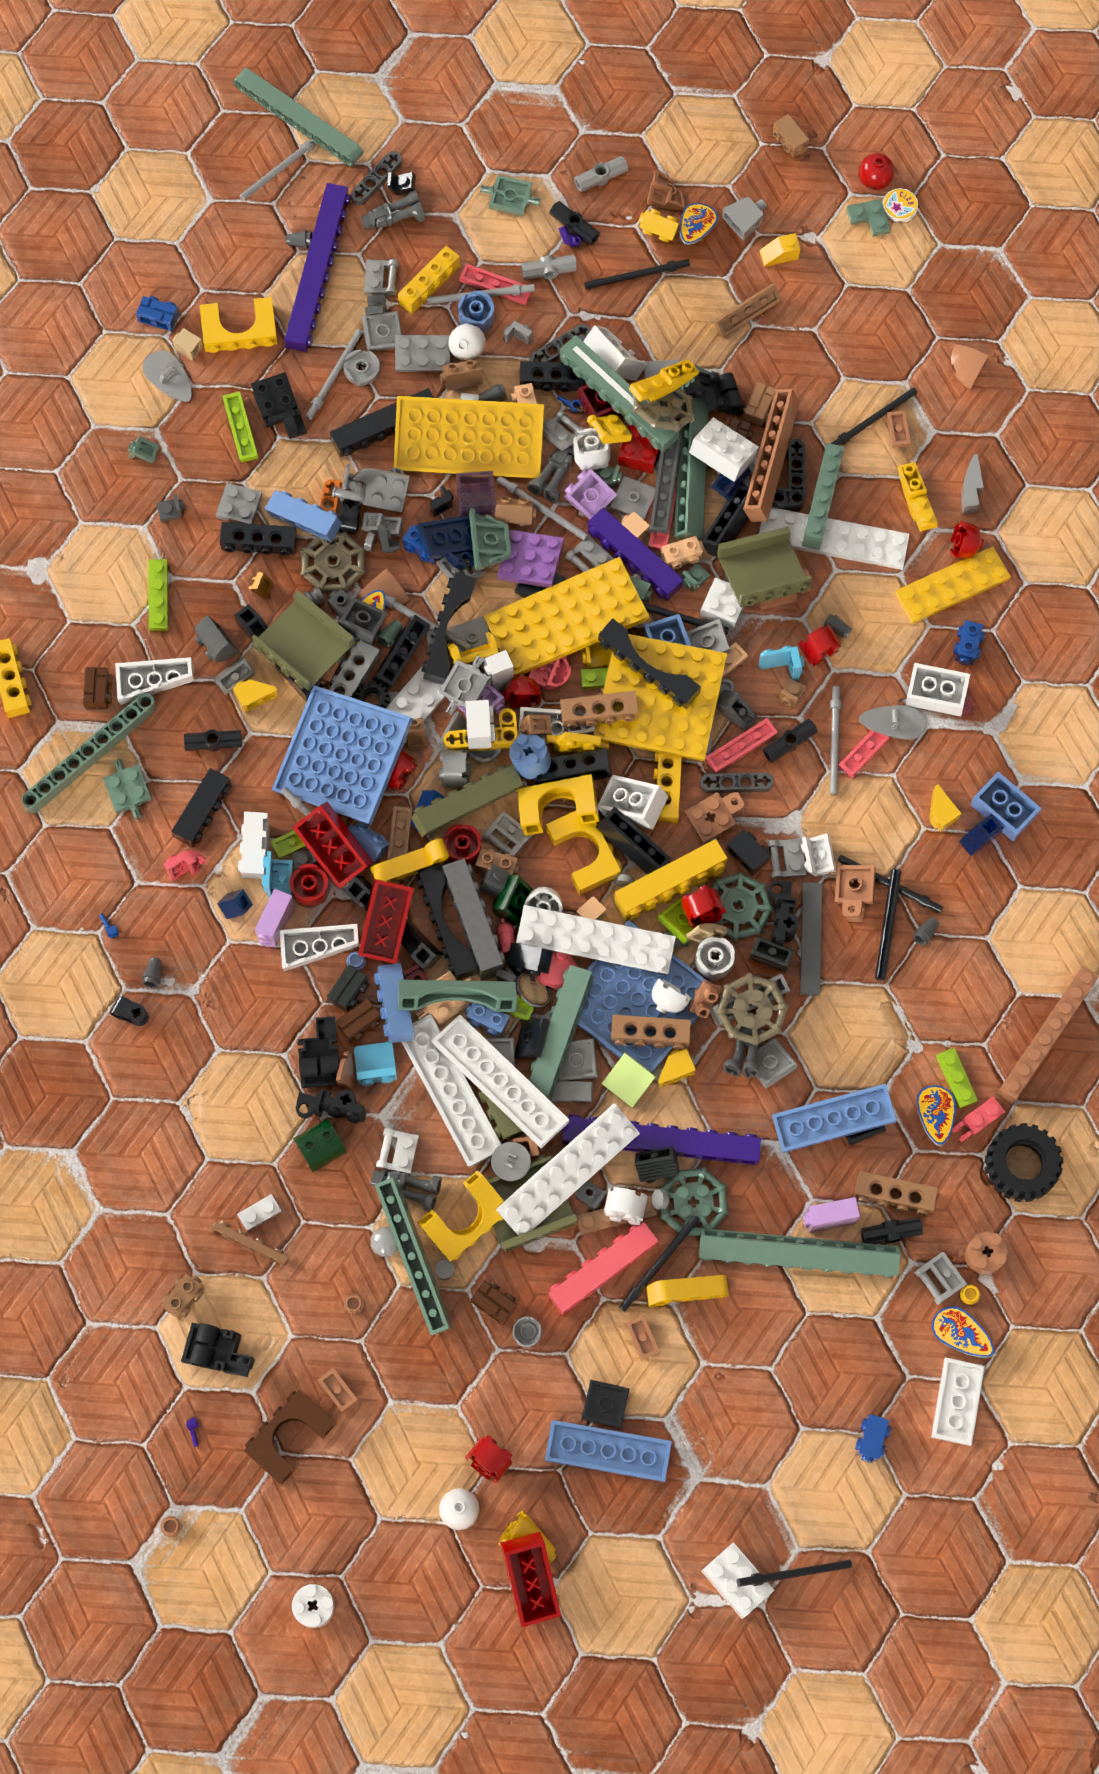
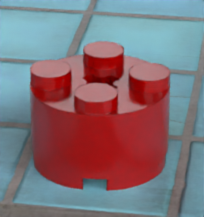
M829 624L807 636L808 640L805 643L803 640L798 643L806 659L814 667L823 662V658L827 655L832 657L838 653V649L842 647L839 638Z
M403 750L400 752L387 785L392 790H401L407 782L405 778L409 773L412 774L418 766L415 764V759Z
M456 824L445 833L444 844L449 853L447 860L450 863L464 858L466 864L470 863L472 865L477 862L482 848V840L476 828L468 824Z
M301 865L290 876L289 885L292 896L297 904L304 907H315L326 901L329 894L328 878L326 873L317 865Z
M708 885L702 886L697 892L685 895L681 899L683 902L682 908L693 929L700 924H715L722 919V913L726 914V909L717 890L710 888Z
M487 1435L485 1438L481 1437L465 1456V1459L468 1461L470 1458L473 1469L486 1479L494 1478L493 1482L497 1483L511 1466V1457L513 1455L507 1449L499 1448L496 1445L497 1442Z

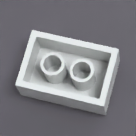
M713 417L693 439L689 453L735 482L754 461L759 446Z
M914 663L906 705L961 716L970 674Z
M612 775L598 804V809L605 816L613 807H616L634 825L653 829L669 796L658 785Z
M734 1542L701 1571L741 1619L747 1616L774 1591L768 1582L760 1586H737L736 1581L738 1578L750 1577L751 1574L759 1573V1571Z

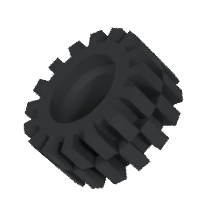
M367 681L368 684L365 685L363 683L361 688L358 687L355 699L366 702L365 698L368 694L376 693L380 697L379 702L375 704L376 706L386 709L389 705V692L386 686L383 687L381 682L377 684V681H374V683Z

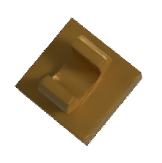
M258 572L257 576L252 578L254 583L253 586H249V589L257 593L261 598H268L274 582L266 574Z

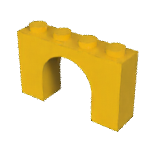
M272 297L254 299L255 322L249 330L243 333H231L222 327L218 303L200 305L205 352L216 353L221 350L234 351L239 348L252 349L257 346L270 347L277 344Z
M592 774L517 789L520 824L525 836L543 833L542 812L548 803L559 798L571 799L576 803L580 825L600 822L596 786Z
M574 811L546 824V831L554 846L574 837L588 838L597 846L599 852L597 859L589 866L571 873V880L580 896L616 879V876L621 874L623 868L619 859L615 860L612 854L614 850L610 842L607 843L604 839L605 836L595 827L597 823L580 825L577 811Z
M478 1170L462 1183L475 1198L478 1205L477 1217L469 1227L462 1230L450 1229L433 1210L429 1211L417 1222L450 1262L458 1259L467 1247L473 1246L482 1234L488 1233L496 1222L503 1220L502 1216L496 1211V1208L504 1201Z

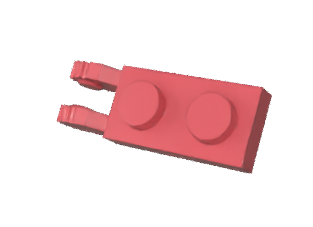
M993 1096L964 1117L961 1122L953 1127L952 1131L953 1133L958 1132L966 1125L969 1131L960 1136L959 1140L962 1143L1002 1116L1005 1110Z

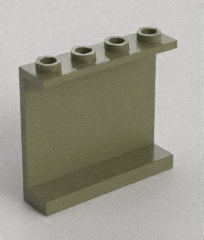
M788 526L718 544L717 556L740 607L752 606L763 601L768 602L775 598L787 597L790 594L802 593L810 589L812 577L811 575L805 576L790 543L791 531Z
M298 590L293 595L294 602L259 637L253 635L252 640L256 651L267 655L270 663L273 665L277 664L281 667L280 670L287 677L291 676L301 689L305 688L309 691L344 656L355 642L354 637Z
M542 1155L537 1157L535 1162L530 1164L528 1173L517 1181H505L498 1176L485 1178L503 1201H505L552 1159V1156ZM566 1199L533 1230L519 1236L504 1219L496 1222L493 1228L503 1253L575 1226L578 1224L576 1215L573 1214L568 1199Z

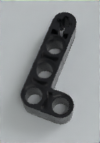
M793 439L790 441L787 451V489H776L774 499L779 498L782 501L776 502L773 500L772 508L798 512L802 510L806 497L805 444L800 439ZM793 465H798L800 468H799V469H795V468H793L792 466H793ZM793 482H798L800 485H794ZM793 499H799L800 502H794Z

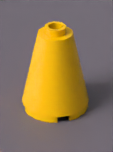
M520 1511L516 1515L519 1519L509 1523L499 1540L504 1542L540 1532L545 1542L549 1564H551L557 1555L555 1554L556 1548L527 1513Z

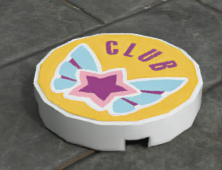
M902 188L893 189L888 192L883 201L887 218L893 222H908L913 219L918 209L916 196L909 190Z

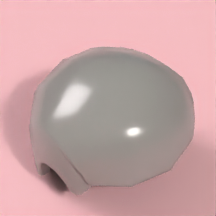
M381 1227L371 1236V1248L375 1254L381 1257H390L398 1251L390 1227Z
M524 1316L518 1319L513 1326V1338L519 1346L532 1347L537 1345L542 1339V1326L534 1317Z

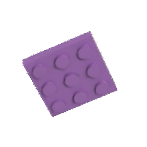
M510 530L511 557L500 563L497 574L498 580L547 588L552 587L564 545V538Z

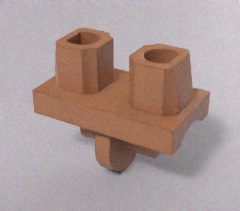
M703 980L701 986L695 990V997L688 1008L689 1012L707 1018L714 1002L719 997L722 989L721 986Z

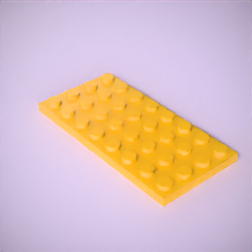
M397 396L393 468H399L402 471L537 478L541 470L544 404Z
M620 557L483 616L490 633L498 637L500 643L499 652L507 651L514 666V678L517 675L526 674L599 642L598 634L612 618L626 629L650 620Z

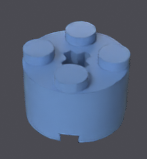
M473 291V293L462 296L458 304L460 325L467 323L477 326L483 333H486L491 328L495 319L493 301L487 293Z
M521 734L510 747V759L521 777L534 779L540 774H545L550 768V753L545 741L541 737Z

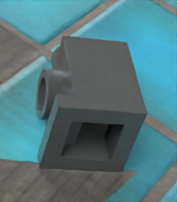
M342 589L338 592L334 590L328 596V606L341 618L352 599Z
M589 1180L575 1191L577 1192L575 1199L592 1211H596L606 1197V1192ZM591 1190L593 1195L587 1196L586 1191Z

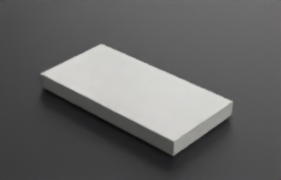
M944 1358L931 1438L972 1446L985 1366Z

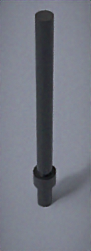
M689 259L677 262L673 260L664 265L584 282L585 289H590L669 271L670 273L677 271L679 268L690 266Z
M913 387L848 432L840 434L838 439L830 444L839 446L847 444L852 437L885 416L887 412H891L916 395L917 390Z
M641 600L647 612L664 617L680 614L682 622L698 627L710 623L653 606ZM723 626V627H724V630H725V633H726V635H727V634H728V631H729V628Z
M840 855L837 860L844 865H861L843 855ZM876 872L875 881L889 887L890 879ZM899 885V893L918 902V905L924 908L928 907L938 913L941 912L943 906L931 901L925 895L921 896Z
M695 1214L692 1216L635 1288L632 1287L627 1293V1298L619 1306L621 1310L625 1312L634 1300L637 1301L643 1289L699 1222L700 1218Z
M844 1560L767 1574L754 1573L750 1577L738 1578L736 1582L738 1587L748 1585L760 1586L765 1582L848 1569L852 1567L851 1560Z

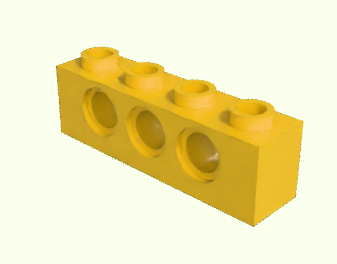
M445 246L398 293L399 305L410 314H413L427 300V297H430L460 267V256L448 246Z
M10 638L0 641V693L8 718L30 713L29 706L32 705L29 694H25L24 689L28 688L25 677L21 678L20 675L23 668L20 660L17 661L16 655L19 654L16 644H12ZM4 659H11L8 663H2ZM10 675L15 676L14 679L7 680ZM14 692H19L17 697H11Z
M655 752L654 762H658V769L654 768L653 780H657V785L669 796L668 800L671 803L664 805L657 822L678 823L682 757ZM669 763L672 765V768L666 769L663 767V764ZM669 781L672 785L666 787L662 785V782Z

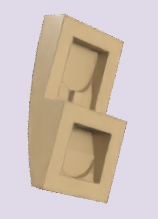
M712 923L700 924L686 934L688 939L701 943L708 937H724L727 934V927Z

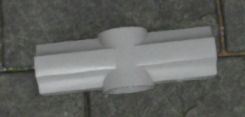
M620 156L607 163L600 162L593 169L574 177L578 191L583 192L596 185L603 186L608 183L609 179L627 172L626 160Z
M547 255L540 258L539 261L521 263V270L524 280L539 277L553 279L558 274L577 271L574 255L557 258Z

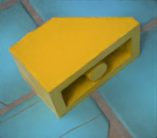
M796 233L776 238L759 252L764 267L799 259L801 248Z
M250 679L240 681L233 687L234 694L244 713L278 697L275 686Z
M937 784L932 792L929 818L932 826L942 832L959 820L961 812Z
M676 1049L670 1053L671 1055L668 1056L659 1077L658 1088L695 1075L696 1069L687 1049Z

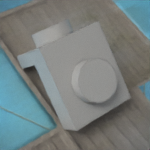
M515 320L511 325H507L503 332L506 343L513 336L527 345L532 341L531 329L527 325H522Z

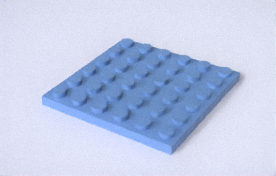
M313 685L272 791L282 794V789L287 787L305 803L319 807L328 801L337 814L372 825L413 718Z
M628 920V921L626 922V924L624 925V926H628V927H633V928H638V929H640V928L637 927L635 924H633L630 920ZM673 954L668 975L595 960L587 969L592 971L595 977L578 1026L618 1058L627 1053L653 1073L673 1049V1046L655 1048L654 1045L637 1047L632 1043H626L624 1046L615 1045V1042H611L612 1015L691 1020V1027L699 1016L689 1012L688 1008L695 997V990L706 979ZM658 978L666 980L681 989V994L685 995L687 993L691 997L684 1010L679 1013L667 1012L664 1014L656 1009L657 1004L652 999V989ZM633 1028L626 1029V1033L628 1035H634L636 1034V1030ZM652 1029L645 1031L646 1035L650 1037L656 1034ZM669 1030L665 1032V1035L668 1038H673L675 1033Z

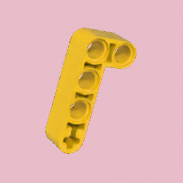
M508 708L500 712L499 727H494L495 741L491 742V748L469 749L468 742L466 741L468 739L467 730L447 732L443 739L445 749L452 750L469 749V751L508 749L518 737L516 714L512 709ZM509 716L512 718V721L504 722L502 719ZM508 734L514 736L510 741L504 738ZM451 739H454V744H450Z
M438 838L427 843L424 848L381 862L370 869L374 879L394 882L417 874L419 870L445 863L449 858V853L443 839Z
M726 1275L661 1280L646 1287L649 1307H660L671 1302L715 1299L729 1296Z

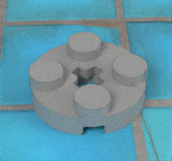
M352 351L345 358L344 374L351 383L358 387L370 384L380 374L379 360L371 351ZM358 365H366L365 370H358Z

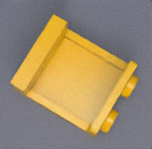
M486 632L487 644L459 652L458 646L454 643L447 644L446 647L451 663L455 665L458 659L466 664L474 661L477 655L485 658L499 653L500 643L498 637H495L490 632Z

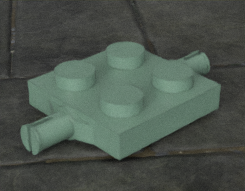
M502 175L497 176L496 182L492 187L482 185L480 192L491 194L489 209L522 217L529 203L539 206L541 198L531 196L532 182Z
M117 759L114 761L117 772L103 779L115 812L118 814L125 810H132L134 819L137 820L138 817L142 818L139 807L143 803L151 801L152 797L139 764L130 768H124L122 760Z

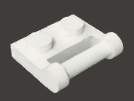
M384 1128L383 1145L376 1167L411 1175L419 1135ZM392 1138H396L398 1140L393 1163H387Z

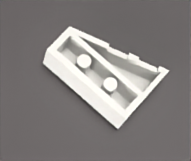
M594 325L583 341L622 378L636 381L648 364L644 360H637L633 356L635 352L631 349L627 351L621 345L622 341L607 328Z
M506 650L485 658L480 665L483 674L491 678L489 684L498 692L504 691L506 684L514 678V666Z
M244 812V824H242L241 829L243 842H240L242 860L238 862V872H241L242 878L262 879V875H266L265 868H263V857L267 856L270 822L268 814Z

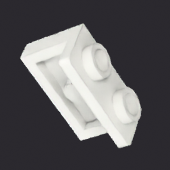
M826 833L813 838L802 837L801 849L806 856L805 868L807 872L817 877L837 871L829 834Z

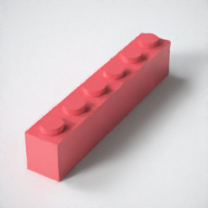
M644 1222L640 1225H633L629 1229L630 1233L626 1236L620 1235L613 1241L614 1245L610 1248L604 1247L597 1253L598 1257L594 1260H591V1258L586 1260L581 1265L582 1269L578 1272L573 1270L565 1277L566 1281L562 1284L557 1282L549 1289L551 1292L548 1293V1297L562 1315L566 1314L658 1245V1239Z

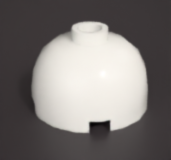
M465 323L452 331L448 345L450 352L456 358L467 361L476 359L482 354L486 340L484 333L479 327Z
M538 887L532 890L525 901L527 906L561 913L563 910L562 898L559 893L549 887Z
M660 978L657 979L652 989V999L657 1004L656 1009L664 1014L667 1012H681L691 1000L687 993L685 995L681 994V989Z
M462 1488L452 1489L447 1492L439 1505L442 1521L445 1525L455 1530H464L472 1526L476 1522L480 1511L479 1502L475 1495L469 1490Z

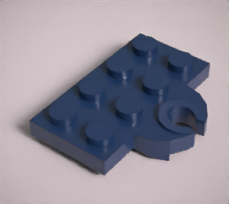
M469 515L418 523L416 529L429 559L445 557L453 567L465 570L467 564L462 560V558H465L469 562L468 567L470 569L474 567Z

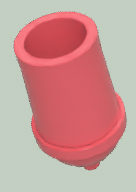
M502 918L501 924L497 926L495 933L503 955H509L511 942L515 943V930L511 924L505 923V918Z

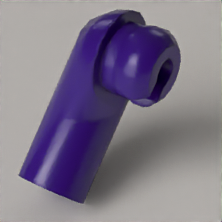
M566 225L558 228L566 245L572 247L580 246L581 238L570 234Z

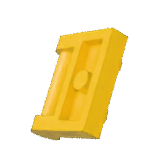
M590 415L588 417V424L596 430L603 444L631 441L632 434L617 415L603 417Z

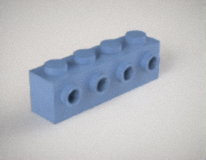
M277 490L274 491L265 507V510L271 517L332 543L342 525L336 513L330 510L328 512L323 511L316 504L309 505L307 501L300 497L295 499L286 491H282V493Z
M401 963L380 965L377 967V973H374L375 985H379V990L377 991L378 1002H382V1008H380L381 1019H385L386 1025H383L384 1036H388L389 1043L412 1041L414 1031L410 1010H398V980H404Z

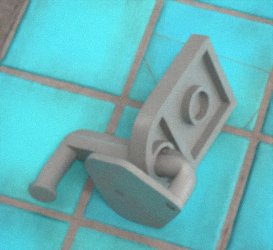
M347 463L342 489L335 486L332 492L333 497H340V502H343L345 498L359 501V503L367 506L402 512L409 475L374 468H365L356 474H350V464Z

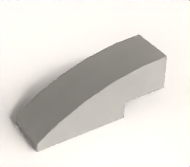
M978 454L973 455L963 481L961 492L962 514L977 513L979 508L978 495H981L984 486Z

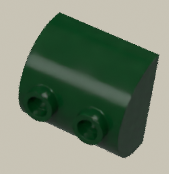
M509 875L505 888L492 904L493 913L501 919L505 918V921L520 926L526 898L534 889L520 876Z
M328 1119L323 1120L293 1138L312 1173L347 1153Z

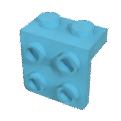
M785 646L779 650L767 649L760 654L758 664L760 670L788 665L791 679L795 681L800 680V675L803 674L804 659L803 656H799L797 646Z
M267 851V856L263 857V868H265L266 874L262 875L264 892H267L268 898L271 897L274 888L292 895L289 880L293 873V860H274L272 851Z
M376 1043L356 1046L354 1048L358 1085L370 1086L378 1082L391 1083L393 1080H397L392 1043Z

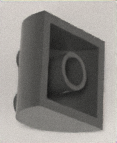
M353 597L341 617L339 625L351 635L373 644L383 626L387 613Z
M205 616L196 625L195 633L197 636L194 639L201 647L205 645L207 648L205 654L211 661L215 659L216 662H223L239 653L219 623L210 616Z

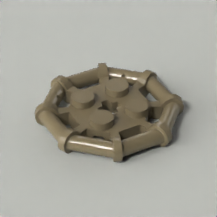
M681 388L673 391L681 399L671 392L652 402L649 399L644 400L645 405H642L631 392L634 404L633 412L640 415L651 425L650 428L652 429L660 428L679 432L682 427L694 422L696 418L693 411L694 398ZM683 406H686V412L682 411Z
M346 531L336 534L333 540H339V542L335 544L327 543L326 540L316 536L306 547L301 548V577H305L314 587L318 586L321 593L333 592L334 590L339 591L340 589L345 593L348 592V589L366 574V550L351 538ZM346 542L353 550L349 551L344 546V543ZM322 543V546L316 552L313 551L316 546ZM357 556V566L352 565V557ZM309 557L314 558V566L309 567ZM331 558L334 560L336 558L337 564L330 565L329 559ZM350 571L354 574L345 582L343 577ZM317 572L323 577L321 582L312 573ZM327 580H339L340 584H327Z
M747 973L746 976L728 985H724V991L718 1010H716V1015H719L730 1039L735 1038L758 1046L759 1043L777 1034H781V1028L787 1009H789V1004H786L775 980L770 981L752 975V973ZM753 983L766 987L765 991L761 992L760 990L753 989ZM747 984L748 990L738 995L735 990ZM770 992H772L778 1005H772L767 996ZM732 996L735 998L732 1009H726L729 998ZM750 1004L757 1007L755 1015L747 1011ZM773 1010L778 1011L775 1024L770 1021ZM728 1014L733 1015L737 1023L735 1027H733L730 1019L728 1018ZM764 1025L770 1028L760 1035L757 1033V1029ZM740 1027L752 1030V1036L739 1032Z

